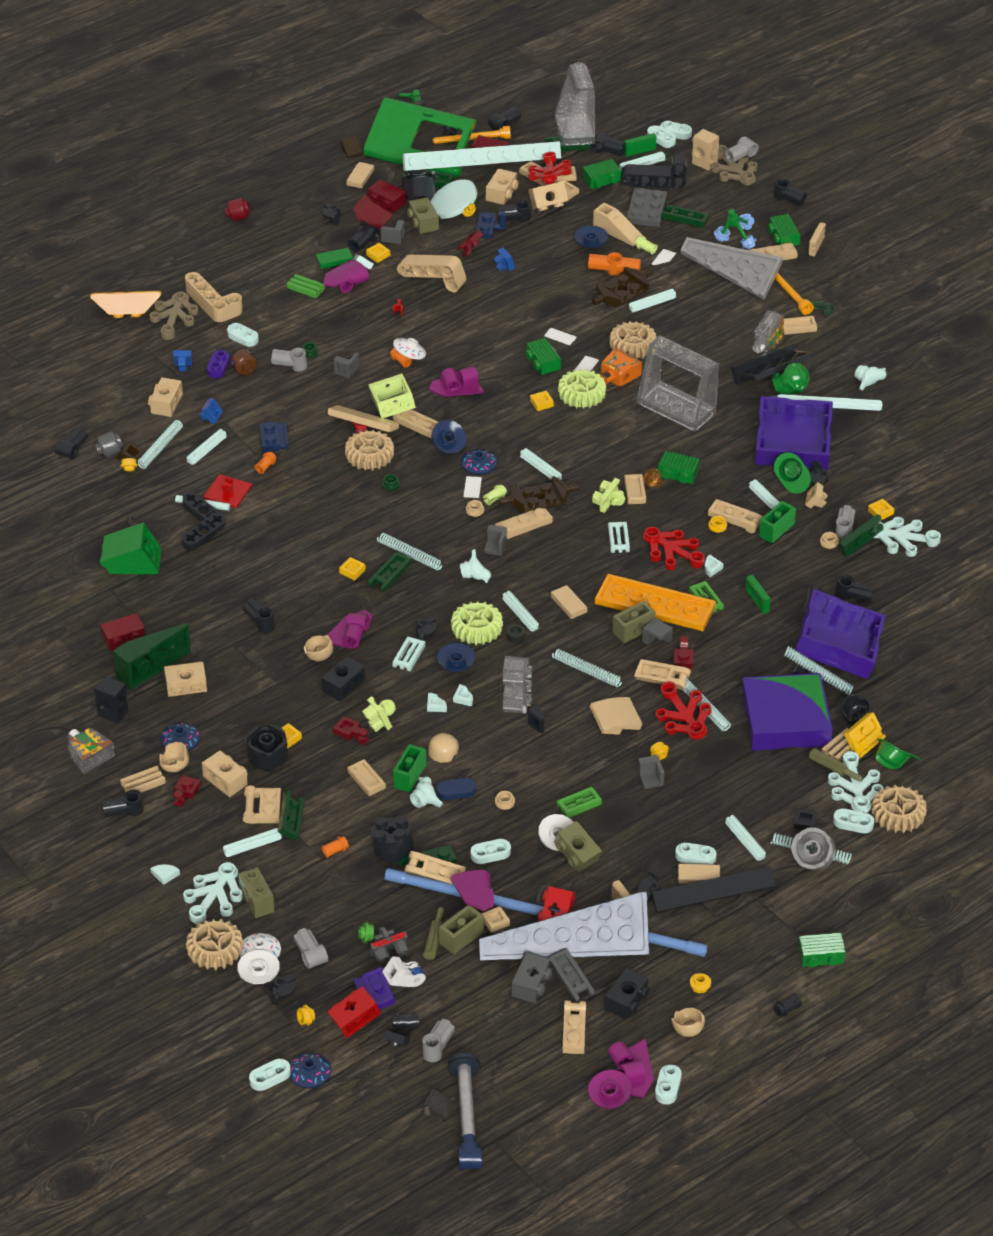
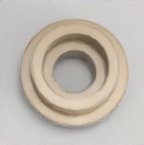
M478 500L470 501L466 506V513L473 517L482 515L484 513L482 502Z
M826 532L820 538V544L824 548L833 549L838 546L839 539L835 533Z
M501 791L495 798V805L503 810L510 809L515 805V798L511 792Z

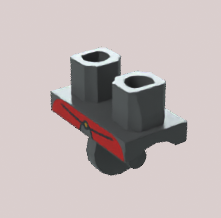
M380 927L378 930L379 934L373 936L375 942L370 944L371 949L368 951L370 957L375 956L379 964L390 960L388 950L394 949L397 957L406 955L408 953L406 943L408 936L406 931L395 935L393 929L387 931L385 927Z

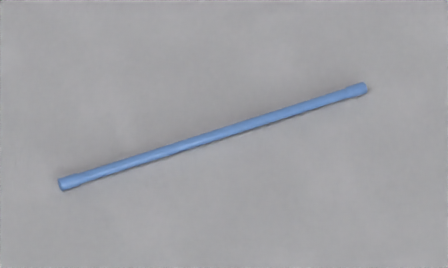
M391 868L386 870L385 880L408 884L461 897L453 884L407 874L406 872ZM494 895L495 906L536 916L544 908V906ZM648 932V943L685 951L686 953L701 957L706 956L708 949L706 944Z

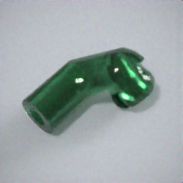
M811 300L814 306L813 309H822L825 315L833 313L834 307L831 303Z

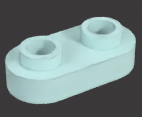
M665 121L660 125V127L673 133L677 139L685 140L692 136V128L687 124Z
M650 126L647 129V135L655 133L657 136L656 143L665 148L675 145L676 136L660 126Z
M233 323L227 328L228 337L244 346H255L259 342L258 333L242 324Z
M839 809L834 813L833 823L840 829L869 833L873 830L874 818L868 813Z
M505 839L478 843L471 848V860L477 864L503 860L511 854V845Z
M681 843L676 847L675 857L679 862L685 864L713 865L716 862V851L710 846Z
M276 1059L253 1070L249 1075L250 1086L254 1090L263 1091L285 1081L291 1074L289 1062L284 1059Z
M665 1065L661 1068L655 1089V1098L658 1102L671 1104L677 1099L682 1075L679 1067Z

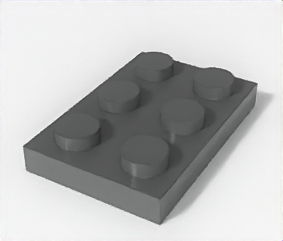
M634 188L627 220L631 224L660 227L661 214L664 211L667 199V191Z

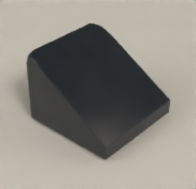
M537 703L528 710V724L543 734L545 718L540 705Z

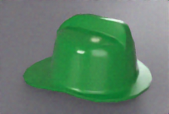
M791 452L778 456L774 463V471L783 486L794 494L806 491L811 482V475L802 460Z
M877 739L880 742V746L875 760L886 768H900L909 758L921 760L919 757L902 751L883 739Z

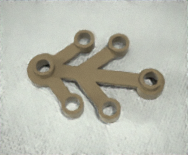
M719 145L718 159H723L728 165L712 163L711 172H720L719 180L722 182L733 179L740 181V183L746 186L755 183L756 177L753 172L757 171V163L753 161L748 162V155L740 158L737 164L735 162L730 163L725 156V150L728 148L725 145ZM748 162L747 171H744V164Z
M177 292L170 300L154 302L155 311L150 313L151 322L156 323L169 316L167 324L161 328V337L163 339L171 340L175 337L174 324L177 316L184 322L185 326L194 325L193 316L198 314V306L188 302V294ZM174 305L172 308L163 311L165 308ZM181 307L186 308L189 315H186L181 310Z

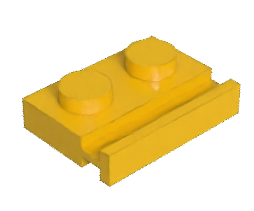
M874 712L867 713L843 733L851 750H854L859 755V758L863 757L879 743L878 738L884 739L886 737L881 732L882 728Z

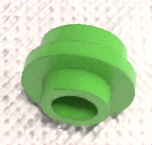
M364 922L362 926H359L358 938L361 939L362 943L372 942L374 926Z

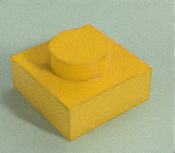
M378 243L368 248L366 255L378 263L390 256V250Z
M547 391L530 395V401L537 411L554 407V401Z
M884 499L868 505V512L873 516L881 515L883 520L894 514V508Z
M351 557L339 567L340 574L354 581L366 570V564Z
M289 723L282 727L287 738V749L302 739V733Z

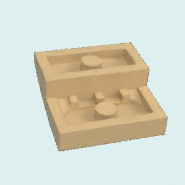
M630 697L604 699L591 703L589 706L602 734L620 735L622 729L640 730L642 722Z

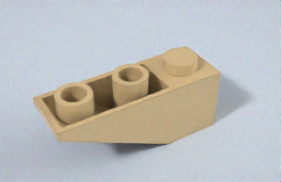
M603 203L594 210L593 226L603 228L607 234L631 246L635 245V241L639 236H643L618 209Z

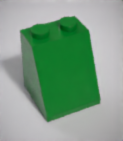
M143 522L105 535L100 562L109 574H158L162 547Z

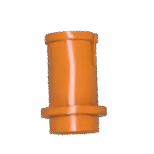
M395 348L391 350L390 355L393 360L398 361L404 368L410 366L412 363L411 358L402 355Z
M272 452L264 453L263 458L254 466L255 470L258 473L264 474L270 465L275 464L276 456Z
M338 836L336 840L321 846L324 856L328 858L340 851L345 852L349 844L344 836Z

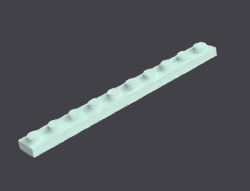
M560 142L407 153L402 154L404 171L543 160V154L546 152H555L556 158L559 159L561 158Z

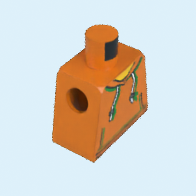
M615 348L601 364V377L604 378L605 385L612 382L617 386H623L640 377L642 373V361L618 348Z

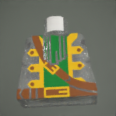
M770 310L766 312L754 331L755 344L752 346V349L756 353L772 351L784 340L783 315Z
M88 728L81 733L77 729H73L68 734L69 754L83 774L115 756L113 742L92 728Z

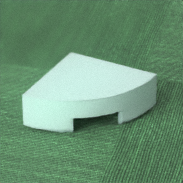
M356 254L353 260L358 261L368 269H371L373 263Z
M708 555L704 566L706 574L712 577L723 569V563L712 555Z
M459 684L453 697V702L472 707L473 696L466 686Z
M428 693L427 712H447L446 702L439 698L437 694Z
M163 864L152 867L151 873L164 885L180 875V870L172 865Z

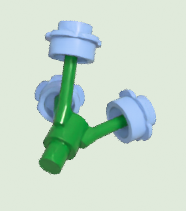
M730 209L726 225L720 226L714 231L715 238L720 242L728 241L730 238L728 227H737L744 238L740 241L741 247L747 250L753 248L756 245V238H753L752 235L746 236L743 230L752 228L754 218L750 214H743L739 217L734 209Z

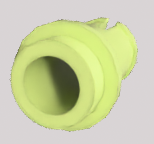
M639 236L635 241L638 249L642 248L651 255L657 250L658 246L646 240L644 236Z
M496 485L492 491L483 495L484 502L487 505H491L499 498L505 497L507 490L503 485Z

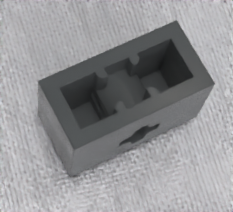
M526 952L512 981V997L536 1003L539 996H543L546 987L545 982L551 979L553 968H550L549 958Z

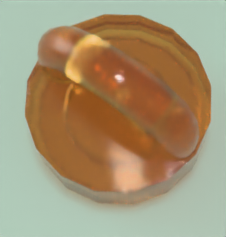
M655 468L650 469L644 476V483L650 487H661V472Z

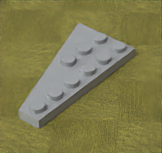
M689 237L686 238L681 248L682 255L765 300L783 262L782 257Z

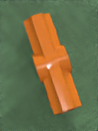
M610 253L608 256L589 255V269L604 270L610 275L624 273V267L640 271L641 259L625 258L619 253Z

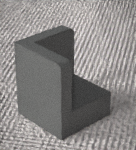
M398 220L395 228L382 226L381 242L402 243L405 236V221Z
M355 353L350 360L336 356L334 359V373L349 379L360 367L359 353Z
M489 525L484 553L502 556L507 543V527Z
M653 618L643 627L642 642L649 645L657 638L670 643L672 641L673 627Z
M658 755L638 758V774L644 789L664 786V770Z

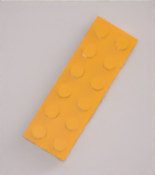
M607 574L595 597V604L621 611L645 601L655 610L656 619L699 631H704L716 606V601L611 574Z

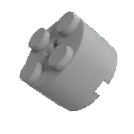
M812 827L798 833L794 837L791 846L792 854L797 863L806 869L815 871L827 868L833 861L836 853L832 837L823 830ZM814 844H816L818 851L812 854L809 848L814 847Z

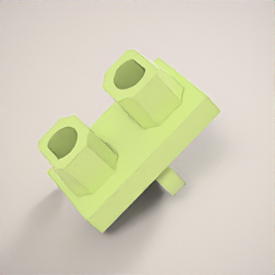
M614 478L612 482L603 480L600 492L595 491L593 494L592 503L600 505V512L605 513L611 504L613 506H620L625 502L624 492L619 491L617 486L620 483V479Z
M372 696L367 699L369 706L362 712L369 720V726L375 732L383 726L387 730L392 728L387 716L394 713L396 709L394 702L383 700L377 705Z

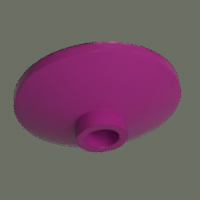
M606 1070L598 1073L591 1079L588 1086V1094L591 1101L595 1105L606 1109L623 1105L629 1099L632 1092L630 1079L624 1073L617 1070Z

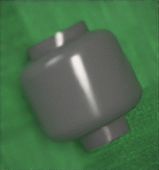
M113 431L98 436V444L95 445L98 453H103L107 458L122 451L121 447L124 446L119 434H115Z

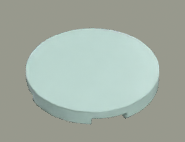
M469 180L453 181L438 190L430 202L441 219L452 218L463 213V209L470 203H474L477 197V189L473 182Z

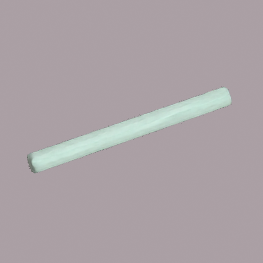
M785 394L777 396L792 400L833 401V408L882 410L881 400Z

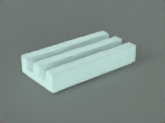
M627 522L608 523L611 553H615V550H618V553L622 552V550L630 552ZM613 527L616 528L617 545L614 544ZM620 527H623L625 544H621Z
M407 636L392 662L393 667H397V665L400 666V669L406 667L407 671L411 672L425 648V641ZM410 643H413L412 646H411V647L409 648V650L407 651V654H406L405 658L403 659V661H401V658L403 657V655H404V653L406 652L407 648L409 647Z

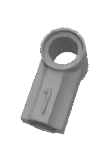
M744 136L740 138L737 145L725 150L727 161L733 163L746 155L753 157L758 152L759 145Z
M295 348L291 351L273 349L272 364L292 366V369L297 372L304 371L308 366L306 351L303 348Z
M844 505V507L839 509L836 520L835 534L840 541L850 535L853 529L855 510L848 505Z
M306 928L298 930L294 935V941L301 951L306 968L310 969L328 962V955L324 946L318 944L311 930Z
M442 1019L437 1021L430 1034L423 1037V1058L426 1061L437 1062L441 1059L442 1050L455 1031V1026L449 1020Z

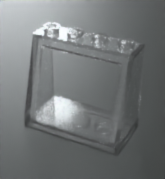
M582 62L569 65L554 114V121L562 146L595 144L594 85L587 65Z
M659 335L649 344L637 403L696 432L716 413L719 363ZM662 358L701 376L696 397L661 381Z

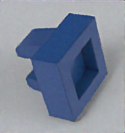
M504 247L497 250L499 255L494 258V262L497 264L496 268L499 271L506 268L509 271L513 270L515 265L512 256Z
M173 350L174 365L179 367V372H186L187 366H192L193 362L191 350Z
M210 398L202 407V412L199 413V416L202 420H209L212 424L218 421L223 410L214 398Z

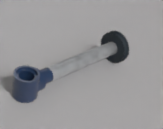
M459 1053L448 1060V1071L452 1075L457 1076L459 1082L462 1144L458 1147L459 1170L482 1169L481 1146H479L475 1139L471 1076L480 1070V1060L471 1053Z

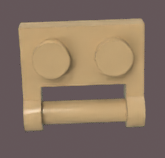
M246 786L244 789L246 807L243 813V821L249 824L279 823L281 788ZM254 798H260L259 813L255 814L253 812Z

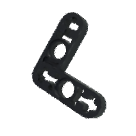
M187 492L183 495V507L201 521L182 536L183 548L194 550L222 531L225 527L226 519L223 514L198 494ZM201 509H205L208 511V513L202 514L199 511ZM206 529L208 533L202 534L199 530Z

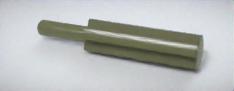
M816 748L811 750L809 754L810 759L842 776L846 774L857 781L862 780V776L849 770L846 764Z
M442 907L438 908L436 918L431 922L423 957L427 960L435 959L439 944V927L443 924L441 922L444 912Z

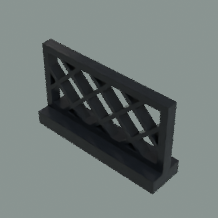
M789 343L732 366L731 370L735 384H741L748 380L757 381L784 370L790 363H801L814 357L813 352L794 350L793 344Z

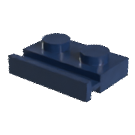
M278 421L260 423L262 452L281 451V448L289 450L286 421H283V423H278Z

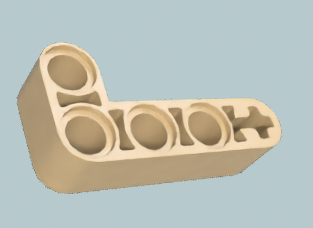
M407 255L397 266L398 273L404 277L443 278L446 288L451 292H457L466 282L462 263L456 256Z
M190 272L185 275L186 292L215 322H224L242 314V296L240 294L231 293L221 297L199 273Z

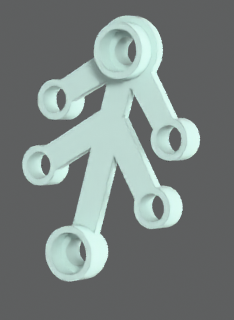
M895 517L892 521L883 524V531L873 537L883 541L887 545V551L895 554L898 552L899 545L888 536L894 537L906 549V555L914 557L917 554V547L907 539L926 542L929 547H936L940 543L941 534L935 530L928 531L926 535L910 533V531L920 532L922 530V522L920 520H913L910 524L904 526V519Z
M852 751L846 752L843 755V763L849 767V770L858 774L856 767L859 764V755ZM875 769L870 770L861 782L851 777V782L840 777L836 772L830 773L828 775V783L830 785H840L854 793L855 796L853 797L845 793L840 787H834L831 794L832 799L846 801L851 804V809L854 811L868 813L871 810V802L875 794H878L880 789L884 790L882 785L874 784L871 791L866 796H863L862 792L871 783H877L880 779V772Z
M226 862L220 865L217 872L195 876L193 882L194 887L197 889H187L184 891L183 896L186 903H193L196 897L207 894L200 905L192 906L189 910L190 920L194 924H201L205 921L206 911L216 897L220 903L221 915L225 917L232 915V904L228 902L223 890L226 882L231 890V901L240 902L243 898L242 890L238 888L235 881L238 876V869L234 864ZM217 880L215 884L206 886V882Z

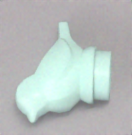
M860 365L855 372V378L862 382L860 385V390L862 391L866 386L872 385L886 377V368L878 369L877 367Z
M473 549L470 561L460 564L462 577L468 579L472 577L475 580H484L487 583L491 578V573L479 562L476 557V549Z
M419 777V783L410 795L412 804L417 808L426 804L441 807L443 803L436 797L431 779L429 777Z

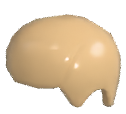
M328 635L314 636L306 642L304 651L310 660L316 662L324 661L331 656L333 643Z
M447 733L435 735L429 742V757L441 763L451 762L453 756L458 754V740Z
M182 742L166 745L165 753L159 756L161 768L167 772L183 770L189 763V752L186 745Z
M684 1008L681 1011H676L671 1021L677 1034L684 1037H693L698 1035L703 1029L705 1017L700 1010Z

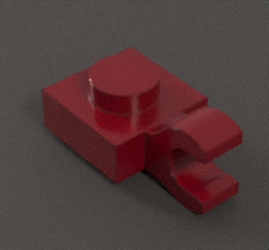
M480 230L470 234L457 247L458 250L464 249L463 257L471 253V247L473 248L480 243L479 239L483 236Z
M681 636L680 649L674 648V665L693 669L694 649H688V636Z
M345 716L333 727V734L347 740H351L354 737L362 745L369 741V738L365 737L369 733L368 730L361 728L360 722Z
M182 775L174 787L173 797L176 798L174 805L182 807L186 798L193 799L201 787V780Z

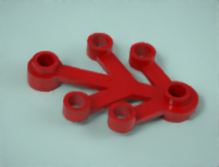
M546 152L543 154L546 168L539 167L538 165L529 166V180L541 179V182L545 184H553L558 176L571 174V160H563L553 167L557 160L556 153Z
M648 527L643 533L644 541L650 543L651 561L658 562L661 560V551L658 550V544L664 547L666 557L665 568L667 570H674L676 568L673 552L689 560L693 568H701L704 565L705 555L702 552L695 551L690 553L680 548L688 547L690 550H697L699 548V540L696 538L684 540V532L682 530L660 532L656 527Z
M670 681L663 683L661 686L663 697L671 700L679 712L659 708L656 711L657 720L663 722L667 719L686 721L688 724L682 725L669 721L665 724L666 733L669 735H673L676 732L688 733L689 737L695 740L705 737L707 726L704 723L707 716L712 713L711 705L709 703L701 704L697 721L693 718L697 703L702 701L701 692L693 690L690 693V701L686 708L677 696L676 684Z

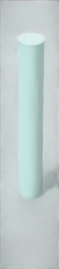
M176 495L175 502L182 503L183 496ZM205 500L215 509L230 510V504Z

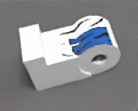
M394 956L382 971L388 983L393 986L416 987L421 985L426 979L424 972L417 962L404 963L399 957Z

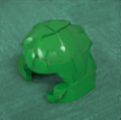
M793 362L785 368L782 375L779 372L774 373L772 382L776 392L798 395L809 385L808 370L801 363Z

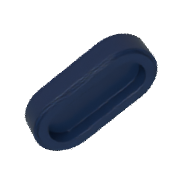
M471 778L444 780L437 784L436 793L443 800L471 797L476 793V782Z

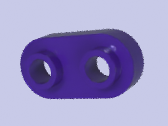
M218 350L212 354L207 365L209 377L220 378L225 374L230 363L228 352Z

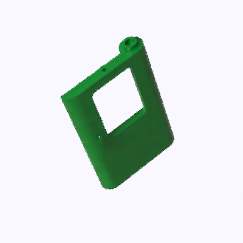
M385 97L364 145L363 153L367 157L403 166L402 154L425 152L411 148L420 124L423 121L462 130L463 132L456 150L466 149L477 120ZM462 167L426 170L454 174V179L461 175Z

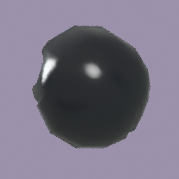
M858 694L847 696L842 701L840 708L843 717L851 724L857 723L873 710L868 699L862 698Z

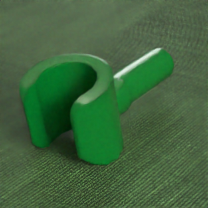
M414 90L412 93H399V97H409L415 103L421 100L418 90Z

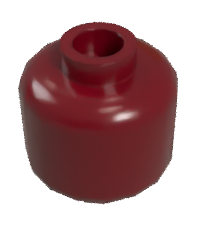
M237 198L228 201L225 212L227 217L236 222L248 218L251 209L248 200L245 201L243 198Z

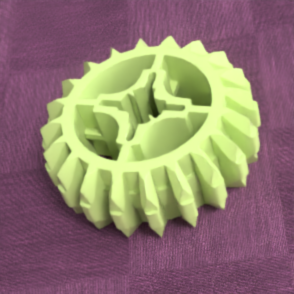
M582 369L580 371L573 370V372H567V375L562 376L558 392L560 400H563L564 404H569V407L575 406L576 409L578 407L583 409L585 407L591 408L592 405L597 406L598 403H602V399L606 395V385L604 378L600 374H595V371L589 372L588 369L586 371Z
M470 601L468 605L463 603L462 607H457V610L453 612L451 626L453 634H455L457 639H461V642L467 641L468 645L471 643L475 645L481 643L484 645L485 642L491 643L492 639L496 640L497 636L501 634L503 621L498 608H494L492 604L487 605L486 601L484 603H479V601L472 603Z

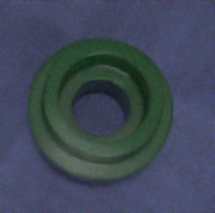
M307 342L302 347L306 351L307 358H313L319 353L315 343Z
M387 474L382 480V487L384 489L393 491L399 488L400 480L396 475Z

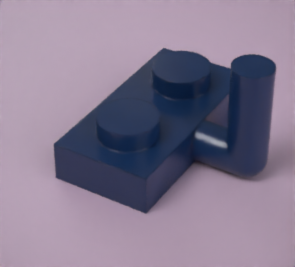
M480 212L476 231L480 230L482 232V239H492L494 230L506 229V212L499 213V223H496L497 213Z

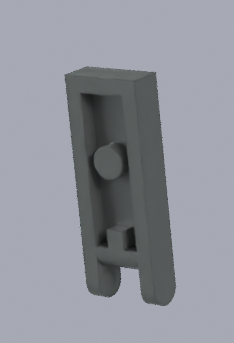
M567 948L548 957L551 967L575 1003L580 1002L578 994L585 990L590 996L595 994L593 987Z

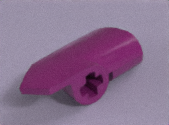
M350 260L326 273L323 285L329 287L337 286L343 293H347L352 290L353 286L368 281L369 274L361 263L356 260Z
M474 366L460 369L458 372H455L453 368H447L441 372L440 379L433 380L429 387V391L444 397L484 393V390L478 384V373Z
M366 610L354 614L349 613L327 635L335 646L351 649L357 648L363 633L368 631L373 616Z
M471 870L451 876L450 880L465 904L482 911L494 906L493 888H491L489 872L485 870Z
M643 1039L630 1048H627L624 1042L614 1043L608 1049V1054L617 1066V1071L624 1073L630 1079L632 1085L631 1095L644 1098L654 1081L646 1040Z

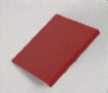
M219 474L203 496V499L228 503L230 507L237 508L252 487V483Z

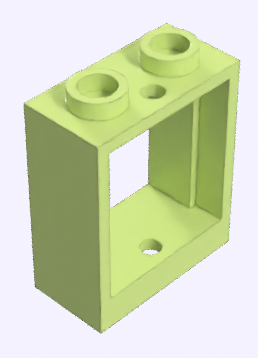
M403 374L368 384L372 399L381 418L416 408L411 390Z

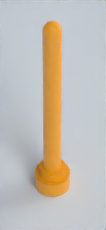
M503 126L496 131L472 133L469 140H476L479 135L489 138L511 139L510 127ZM461 135L436 137L432 139V142L434 144L458 142Z
M777 273L775 280L798 303L799 311L803 315L810 314L814 308L813 304L809 300L802 299Z

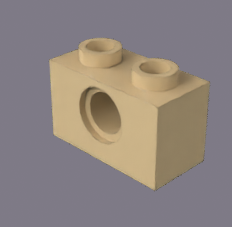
M702 129L692 139V164L710 170L712 163H718L719 136Z
M498 169L486 186V201L505 205L507 200L511 199L513 191L518 188L517 173Z
M564 181L528 189L532 209L538 208V211L546 210L549 205L553 204L554 208L563 206V202L568 201ZM547 192L552 196L550 201L546 199Z
M161 377L159 383L155 385L153 394L148 399V405L151 408L152 414L172 417L183 395L182 381Z
M203 662L164 667L168 697L207 692Z
M218 751L202 762L203 777L228 797H231L248 785L246 769L243 766H239L229 755H225L222 751Z

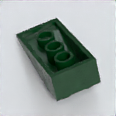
M184 623L128 641L113 650L116 679L125 683L126 687L132 690L164 670L165 666H170L191 653L189 625Z

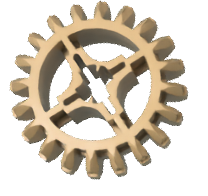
M623 322L622 325L618 324L616 328H613L610 335V348H612V351L618 348L636 359H644L645 356H650V353L654 352L657 345V336L654 329L650 328L649 325H644L643 322Z
M366 429L365 432L359 431L358 434L354 433L352 437L348 438L345 445V455L348 463H351L352 467L357 466L358 470L364 468L365 471L367 469L373 471L374 468L380 470L381 466L386 467V464L391 462L394 455V445L391 438L387 437V434H382L381 431L375 432L374 429L372 431H367Z
M895 784L892 788L886 786L885 790L880 789L878 794H875L871 807L872 817H874L876 823L880 824V828L886 827L887 831L892 829L895 833L902 831L903 834L906 830L912 832L914 828L918 829L920 824H923L927 812L926 801H924L923 795L918 794V790L912 791L911 786L904 788L903 785L897 787Z
M213 918L212 922L205 920L204 924L197 923L196 928H191V932L187 937L186 949L189 958L192 959L193 964L198 963L200 968L205 966L207 970L210 967H214L217 970L220 966L225 969L226 964L232 965L233 960L238 961L239 955L243 951V939L240 930H238L236 925H232L230 921L224 923L223 919L215 921Z

